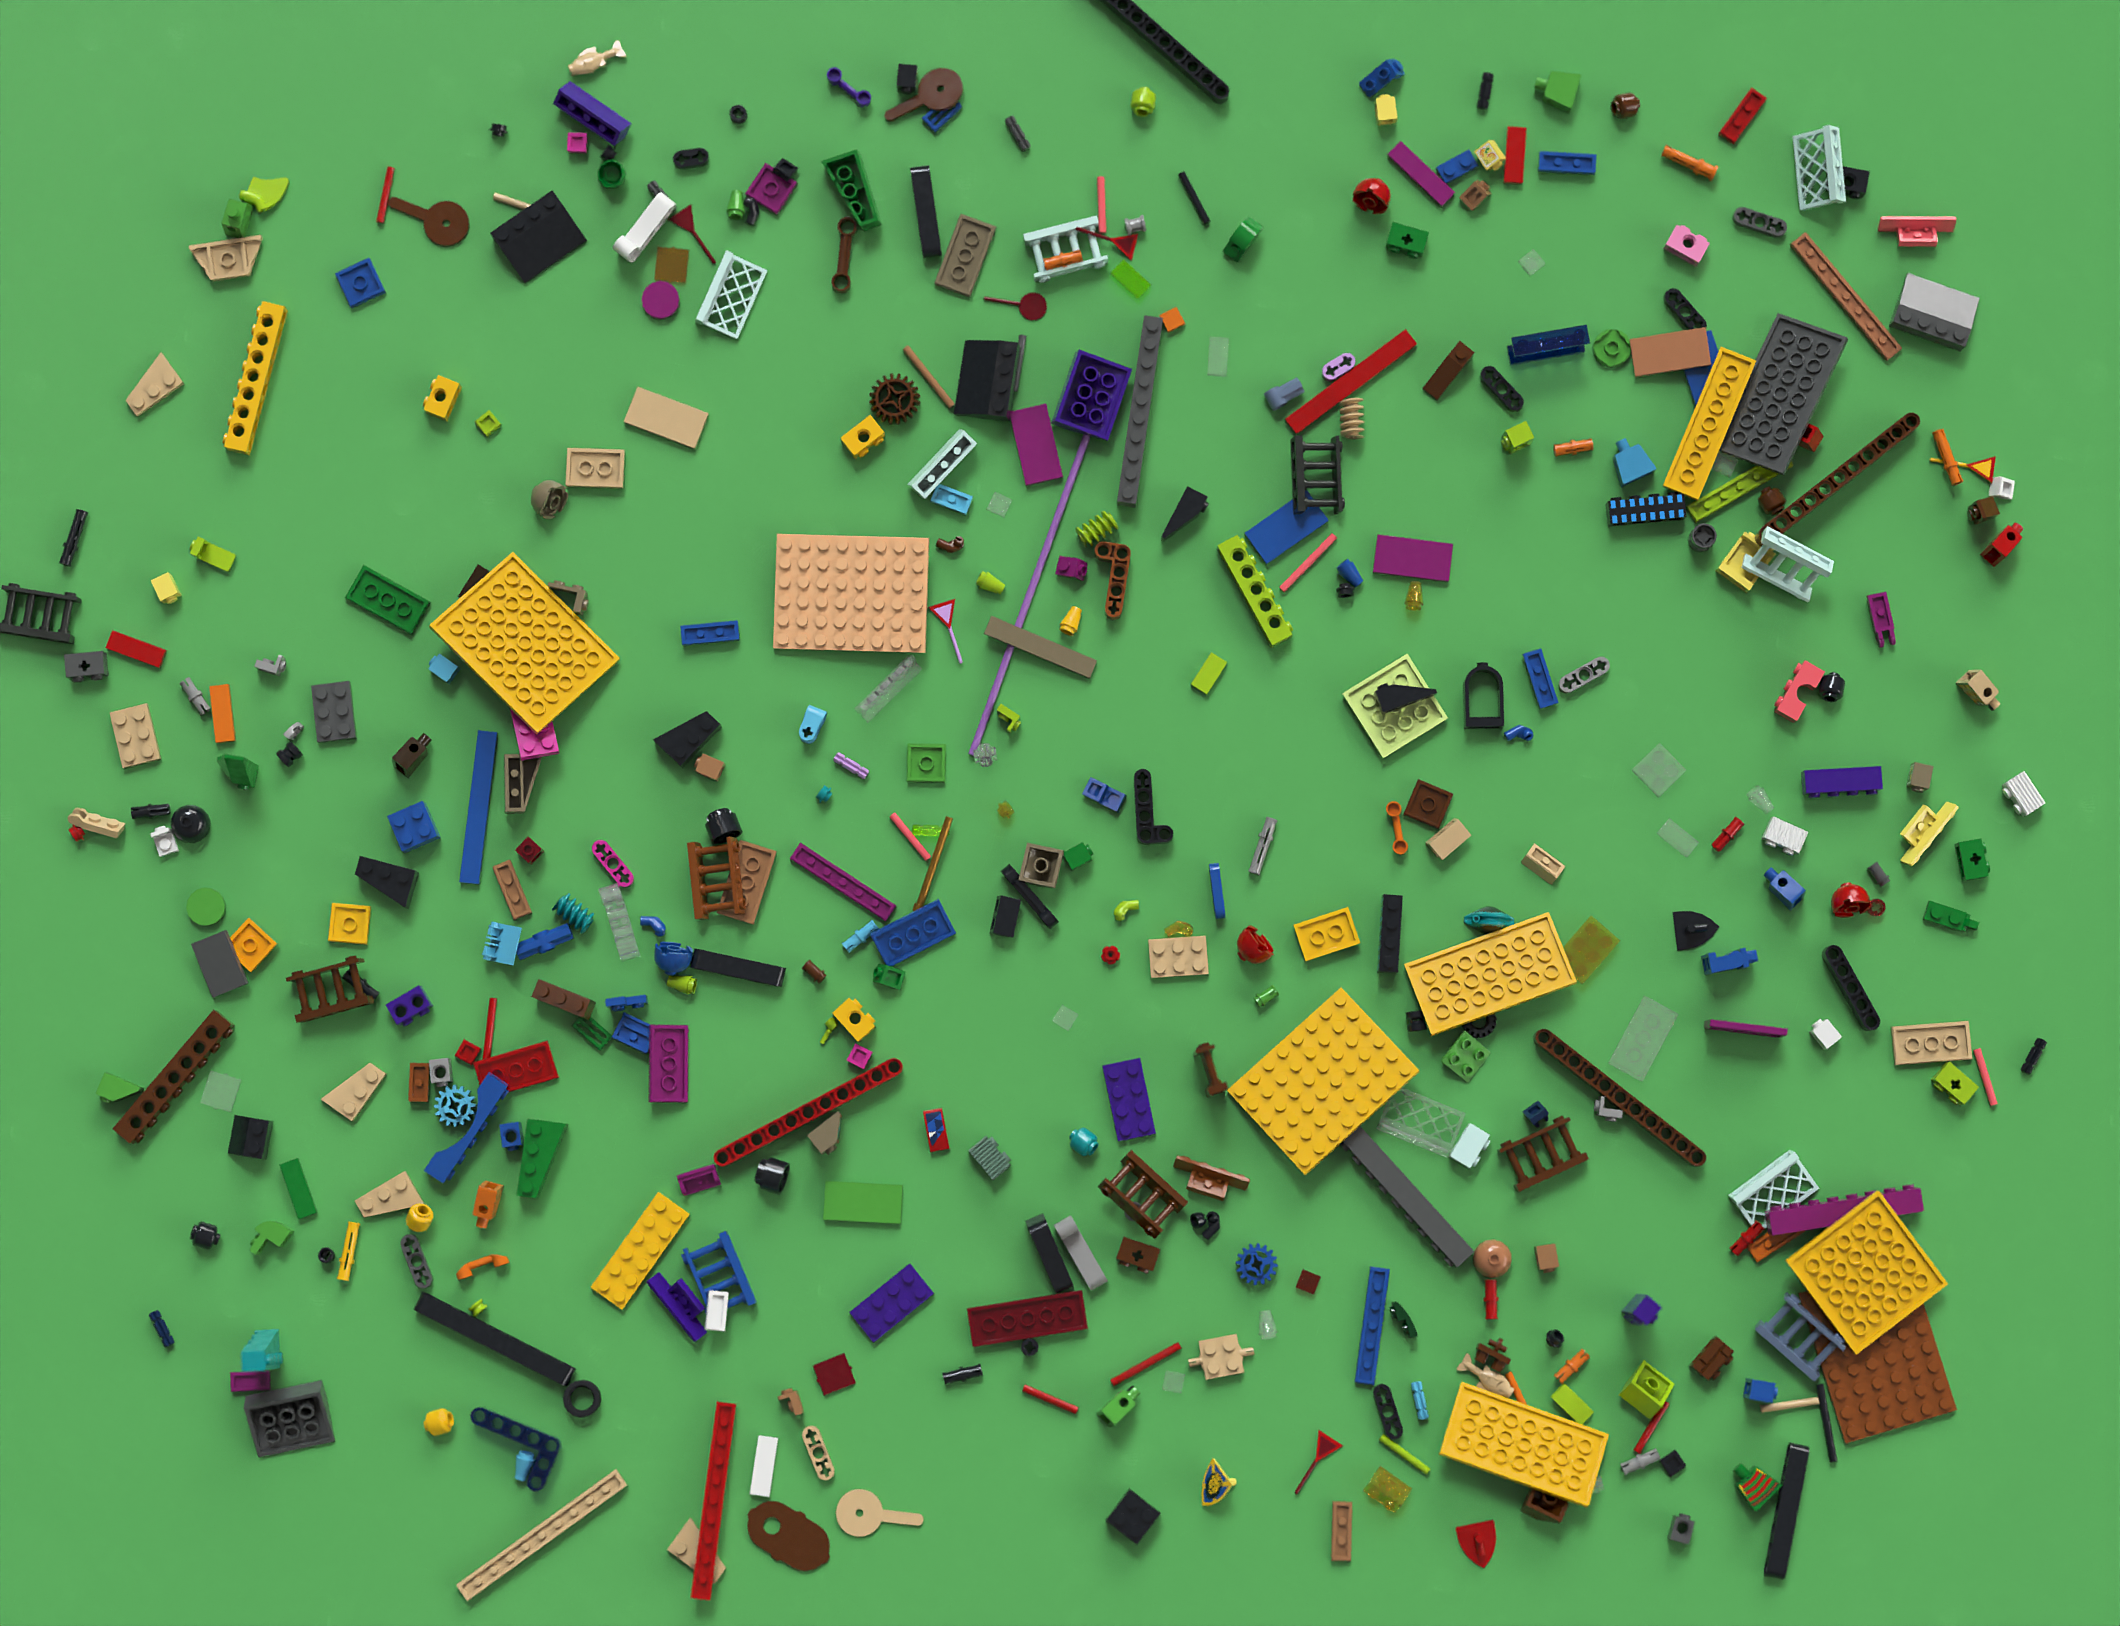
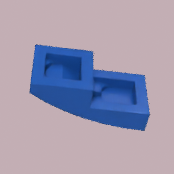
M1090 777L1082 795L1119 813L1127 797L1125 794Z

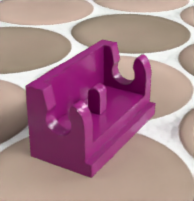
M715 1164L676 1175L684 1196L721 1185Z

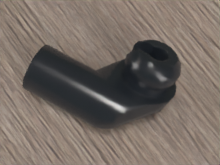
M1214 1211L1208 1212L1206 1216L1208 1228L1202 1235L1207 1240L1220 1229V1217Z

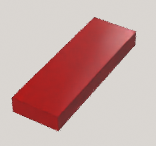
M1751 87L1718 134L1734 145L1767 98Z
M1507 127L1503 183L1523 184L1527 130L1525 127Z
M112 630L105 647L158 668L161 667L167 652L165 649Z

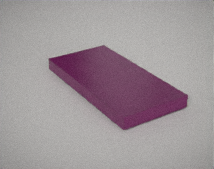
M1042 404L1011 411L1010 418L1026 486L1063 478L1047 405Z
M1378 534L1373 573L1449 582L1453 544Z
M1713 1019L1704 1022L1705 1029L1776 1038L1785 1037L1788 1031L1787 1028Z
M649 1025L648 1102H688V1025Z

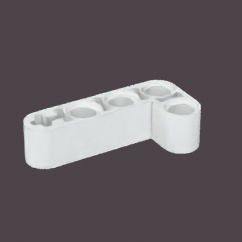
M660 192L627 235H622L617 239L612 249L627 261H635L675 209L676 203Z

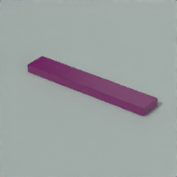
M799 843L790 857L792 861L885 922L896 907L894 903L802 843Z

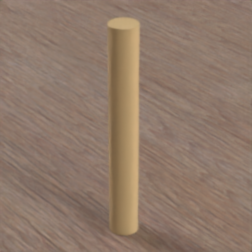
M496 192L493 196V200L522 210L530 206V204Z
M1812 1397L1760 1405V1411L1765 1413L1819 1405V1398Z

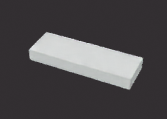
M758 1436L750 1494L770 1496L778 1438Z

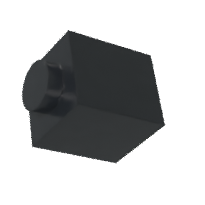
M898 64L897 91H900L902 94L916 92L917 65Z

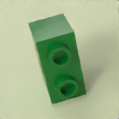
M1392 222L1385 248H1388L1392 253H1406L1410 258H1422L1429 232ZM1405 238L1409 239L1408 245L1404 244Z
M1981 838L1955 844L1962 882L1989 876L1990 865L1985 860L1984 855L1987 852L1984 842L1982 843ZM1970 858H1977V861L1971 862Z

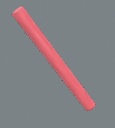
M1331 533L1279 588L1285 592L1324 553L1337 537Z

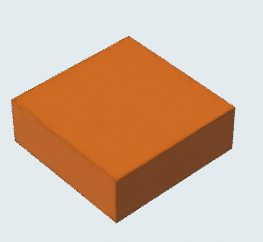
M1177 307L1159 315L1160 318H1163V324L1168 333L1185 325Z

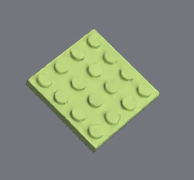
M1408 654L1342 693L1382 759L1448 719L1434 696L1381 714L1374 692L1378 690V686L1388 683V686L1395 684L1429 688Z

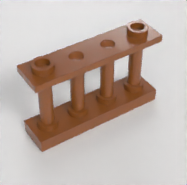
M727 837V844L702 847L701 843L698 842L687 843L695 919H709L708 914L710 912L734 909L735 914H745L746 901L743 898L738 855L740 844L737 838ZM728 852L729 863L711 866L703 865L702 857L704 855ZM730 871L731 882L714 885L705 884L704 876L706 874ZM732 890L733 901L716 904L707 903L706 895L708 893Z

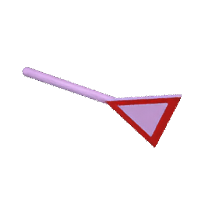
M955 599L928 607L948 627L960 664L963 663L951 627Z

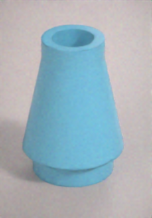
M520 1450L519 1454L516 1455L515 1479L526 1481L527 1475L535 1461L532 1452Z

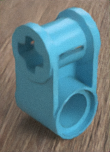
M811 705L808 706L799 729V736L804 743L810 744L817 739L819 731L825 722L827 711ZM810 730L812 736L808 735V737L806 738L804 732H808Z

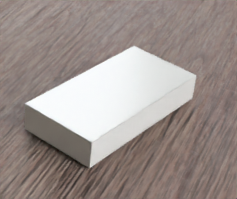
M708 1291L705 1330L725 1331L728 1292Z

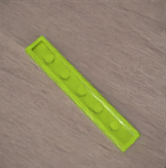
M1792 461L1790 462L1787 470L1794 466ZM1756 465L1701 497L1698 501L1696 500L1686 506V509L1694 522L1697 523L1778 476L1779 473Z

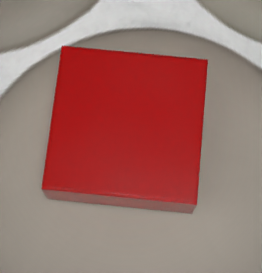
M464 1039L455 1056L473 1065L481 1048Z

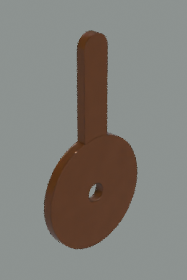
M937 68L929 71L919 83L918 95L886 111V120L892 122L923 105L935 111L950 109L958 103L963 94L961 78L955 71L948 68ZM939 87H944L942 92L937 91Z
M391 197L388 201L391 208L423 220L427 236L438 245H455L464 239L469 230L468 215L464 208L455 202L441 201L432 205L427 210L397 197ZM445 220L450 221V225L447 227L443 226Z

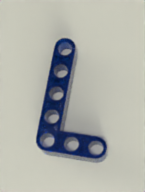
M486 1407L473 1409L470 1418L474 1424L539 1450L527 1479V1486L532 1491L543 1489L547 1484L561 1450V1440L556 1436ZM478 1410L483 1411L485 1414L483 1421L476 1419V1412ZM495 1418H500L503 1421V1426L500 1429L494 1426ZM514 1425L519 1426L521 1429L519 1436L512 1434L511 1429ZM531 1433H536L539 1436L537 1443L530 1441L529 1436ZM549 1440L556 1442V1450L551 1451L548 1449L547 1443ZM542 1458L549 1461L547 1469H543L540 1466ZM534 1477L541 1479L540 1487H535L532 1484Z

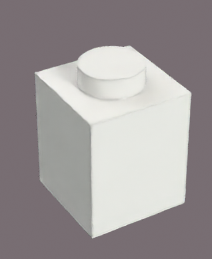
M1821 1019L1817 1020L1811 1025L1813 1029L1809 1031L1824 1050L1828 1049L1842 1037L1828 1019L1823 1021Z

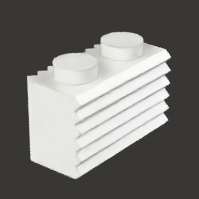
M2025 771L2002 784L2004 795L2008 799L2011 798L2014 803L2013 808L2018 815L2021 814L2024 817L2045 804V801Z
M1773 816L1768 822L1762 839L1765 840L1766 845L1773 848L1779 846L1783 848L1782 852L1793 856V854L1800 853L1808 832Z

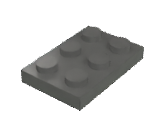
M350 681L311 685L317 742L322 743L356 738Z

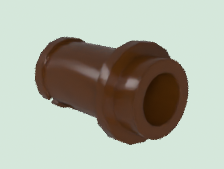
M808 960L802 967V970L814 979L813 982L818 984L827 976L825 971H821L811 960Z

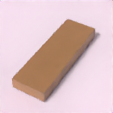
M511 860L493 866L492 868L513 919L516 920L531 914V908Z
M1332 1501L1331 1561H1351L1352 1502Z

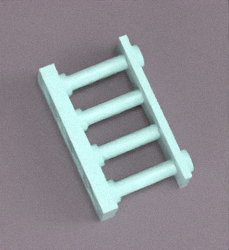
M1097 215L1023 234L1025 246L1030 245L1033 249L1039 272L1034 274V281L1043 283L1049 281L1051 277L1090 267L1098 269L1108 263L1107 255L1101 257L1096 237L1089 234L1087 235L1094 259L1070 264L1064 268L1062 266L1046 271L1039 246L1042 241L1048 240L1051 243L1054 256H1057L1061 253L1058 244L1059 237L1066 236L1069 237L1072 252L1079 250L1076 235L1080 231H1077L1075 228L1080 227L1094 232L1099 226Z
M1767 526L1762 534L1761 543L1763 545L1754 557L1745 554L1741 567L1747 572L1753 573L1791 593L1798 599L1809 602L1812 592L1810 586L1819 575L1827 578L1830 576L1834 561ZM1772 548L1779 552V555L1769 566L1760 560ZM1786 557H1789L1796 561L1794 566L1787 574L1778 571L1777 568ZM1806 566L1813 570L1804 583L1795 580L1794 577L1799 570Z

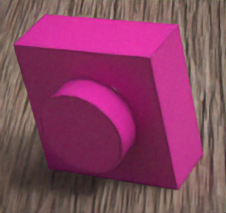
M568 132L567 152L587 153V133Z
M855 1043L847 1061L865 1069L873 1052Z

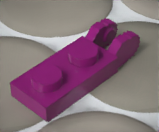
M1881 592L1867 595L1866 598L1878 646L1880 648L1884 647L1882 635L1884 631H1888L1889 643L1895 645L1896 639L1893 630L1895 628L1887 593Z

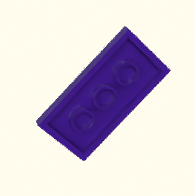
M1136 1058L1102 1065L1118 1141L1156 1134L1141 1059Z
M909 1263L849 1313L874 1343L932 1296L934 1292Z

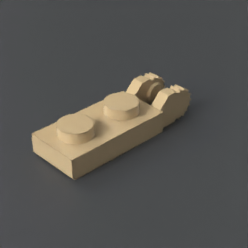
M78 807L67 818L72 825L74 824L82 829L113 838H118L125 829V823L119 822L116 819L105 818L98 814L88 813L85 809Z

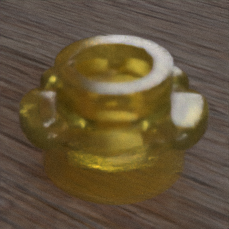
M1007 801L998 803V813L1003 818H1011V815L1014 814L1011 805Z

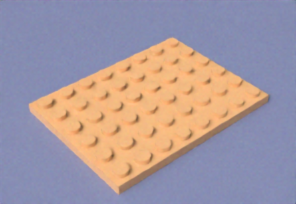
M777 534L773 648L926 653L929 538Z

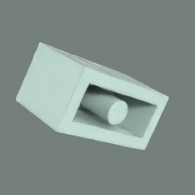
M1468 1123L1449 1157L1468 1169L1471 1166L1475 1167L1480 1159L1478 1154L1481 1149L1485 1151L1490 1143V1140H1488L1490 1135L1473 1124Z

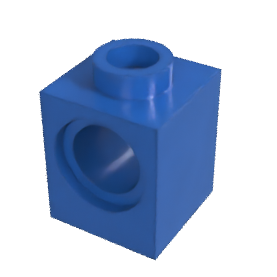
M521 1122L499 1124L502 1148H508V1151L519 1150V1146L524 1145ZM511 1131H514L517 1135L514 1142H509L507 1139V1135Z

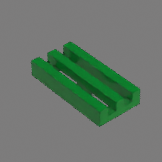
M579 1016L571 1026L601 1051L609 1040L612 1039V1035L590 1017L589 1021L607 1036L604 1039L582 1020L583 1017ZM579 1022L586 1029H588L594 1036H596L602 1043L599 1045L579 1026H577Z

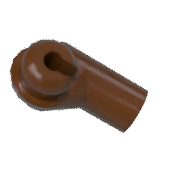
M957 536L954 540L947 542L939 538L935 546L948 553H954L963 548L964 539Z

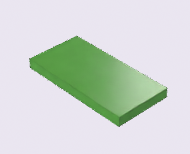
M825 1181L823 1220L901 1224L903 1185Z

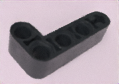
M1139 769L1134 774L1137 840L1143 845L1167 844L1173 838V830L1168 825H1154L1151 774L1146 769ZM1140 774L1148 777V779H1145L1144 785L1145 787L1149 786V789L1141 788V780L1137 779L1140 777ZM1140 793H1147L1149 796L1148 801L1141 802L1138 799ZM1141 812H1148L1150 819L1142 821L1139 818V814ZM1161 830H1168L1170 837L1162 839L1159 833ZM1148 831L1151 834V838L1143 840L1140 837V833Z
M1042 1213L1026 1220L1029 1232L1055 1292L1058 1293L1074 1286L1044 1214Z

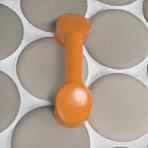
M1391 801L1386 806V812L1392 817L1396 839L1393 843V850L1401 855L1408 850V844L1403 840L1399 817L1402 807L1398 802Z
M491 1254L468 1262L456 1273L457 1279L461 1280L472 1276V1269L492 1262L495 1268L508 1264L509 1259L504 1255Z

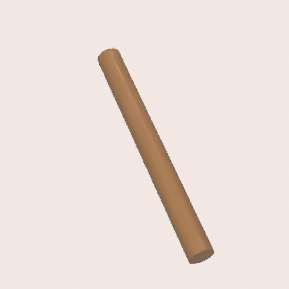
M909 345L903 349L904 353L949 409L952 408L955 403Z

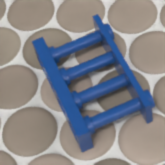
M727 1231L719 1234L720 1238L717 1239V1242L691 1253L688 1248L683 1249L684 1254H681L685 1265L689 1264L706 1304L705 1313L709 1290L721 1291L735 1284L736 1286L740 1285L743 1292L739 1296L728 1300L727 1309L742 1302L744 1304L748 1303V1306L757 1303ZM720 1248L721 1250L725 1249L727 1256L724 1260L697 1271L694 1259ZM727 1266L733 1268L735 1274L731 1278L705 1289L701 1280L702 1277Z

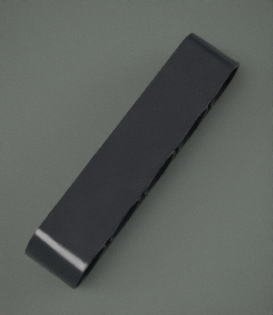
M929 165L911 167L923 258L940 256L942 252Z
M1837 945L1826 947L1822 952V958L1861 1028L1865 1031L1877 1029L1880 1025V1018L1842 949ZM1830 949L1836 951L1835 959H1831L1828 956ZM1839 966L1845 968L1846 974L1844 976L1838 974L1837 969ZM1848 983L1855 985L1854 993H1850L1847 990ZM1858 1000L1864 1002L1865 1007L1863 1010L1857 1008L1856 1003ZM1867 1017L1874 1019L1872 1027L1867 1026Z
M695 948L690 968L782 987L786 972L784 967Z

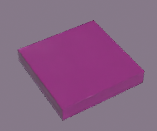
M765 162L745 195L755 198L758 204L778 215L797 186V182L793 179H790L788 182L774 174L772 172L773 167Z

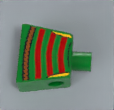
M1740 1463L1733 1470L1740 1478L1735 1483L1736 1488L1755 1512L1782 1486L1757 1466H1752L1748 1470Z

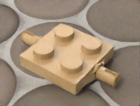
M1237 1334L1198 1341L1200 1355L1198 1358L1188 1359V1362L1190 1363L1189 1367L1201 1365L1206 1380L1244 1373L1243 1357L1254 1355L1253 1347L1241 1349L1238 1344Z

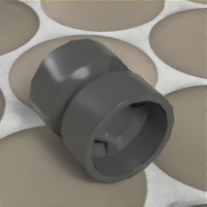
M1702 523L1697 525L1688 536L1689 546L1697 552L1707 551L1716 541V530L1709 524Z

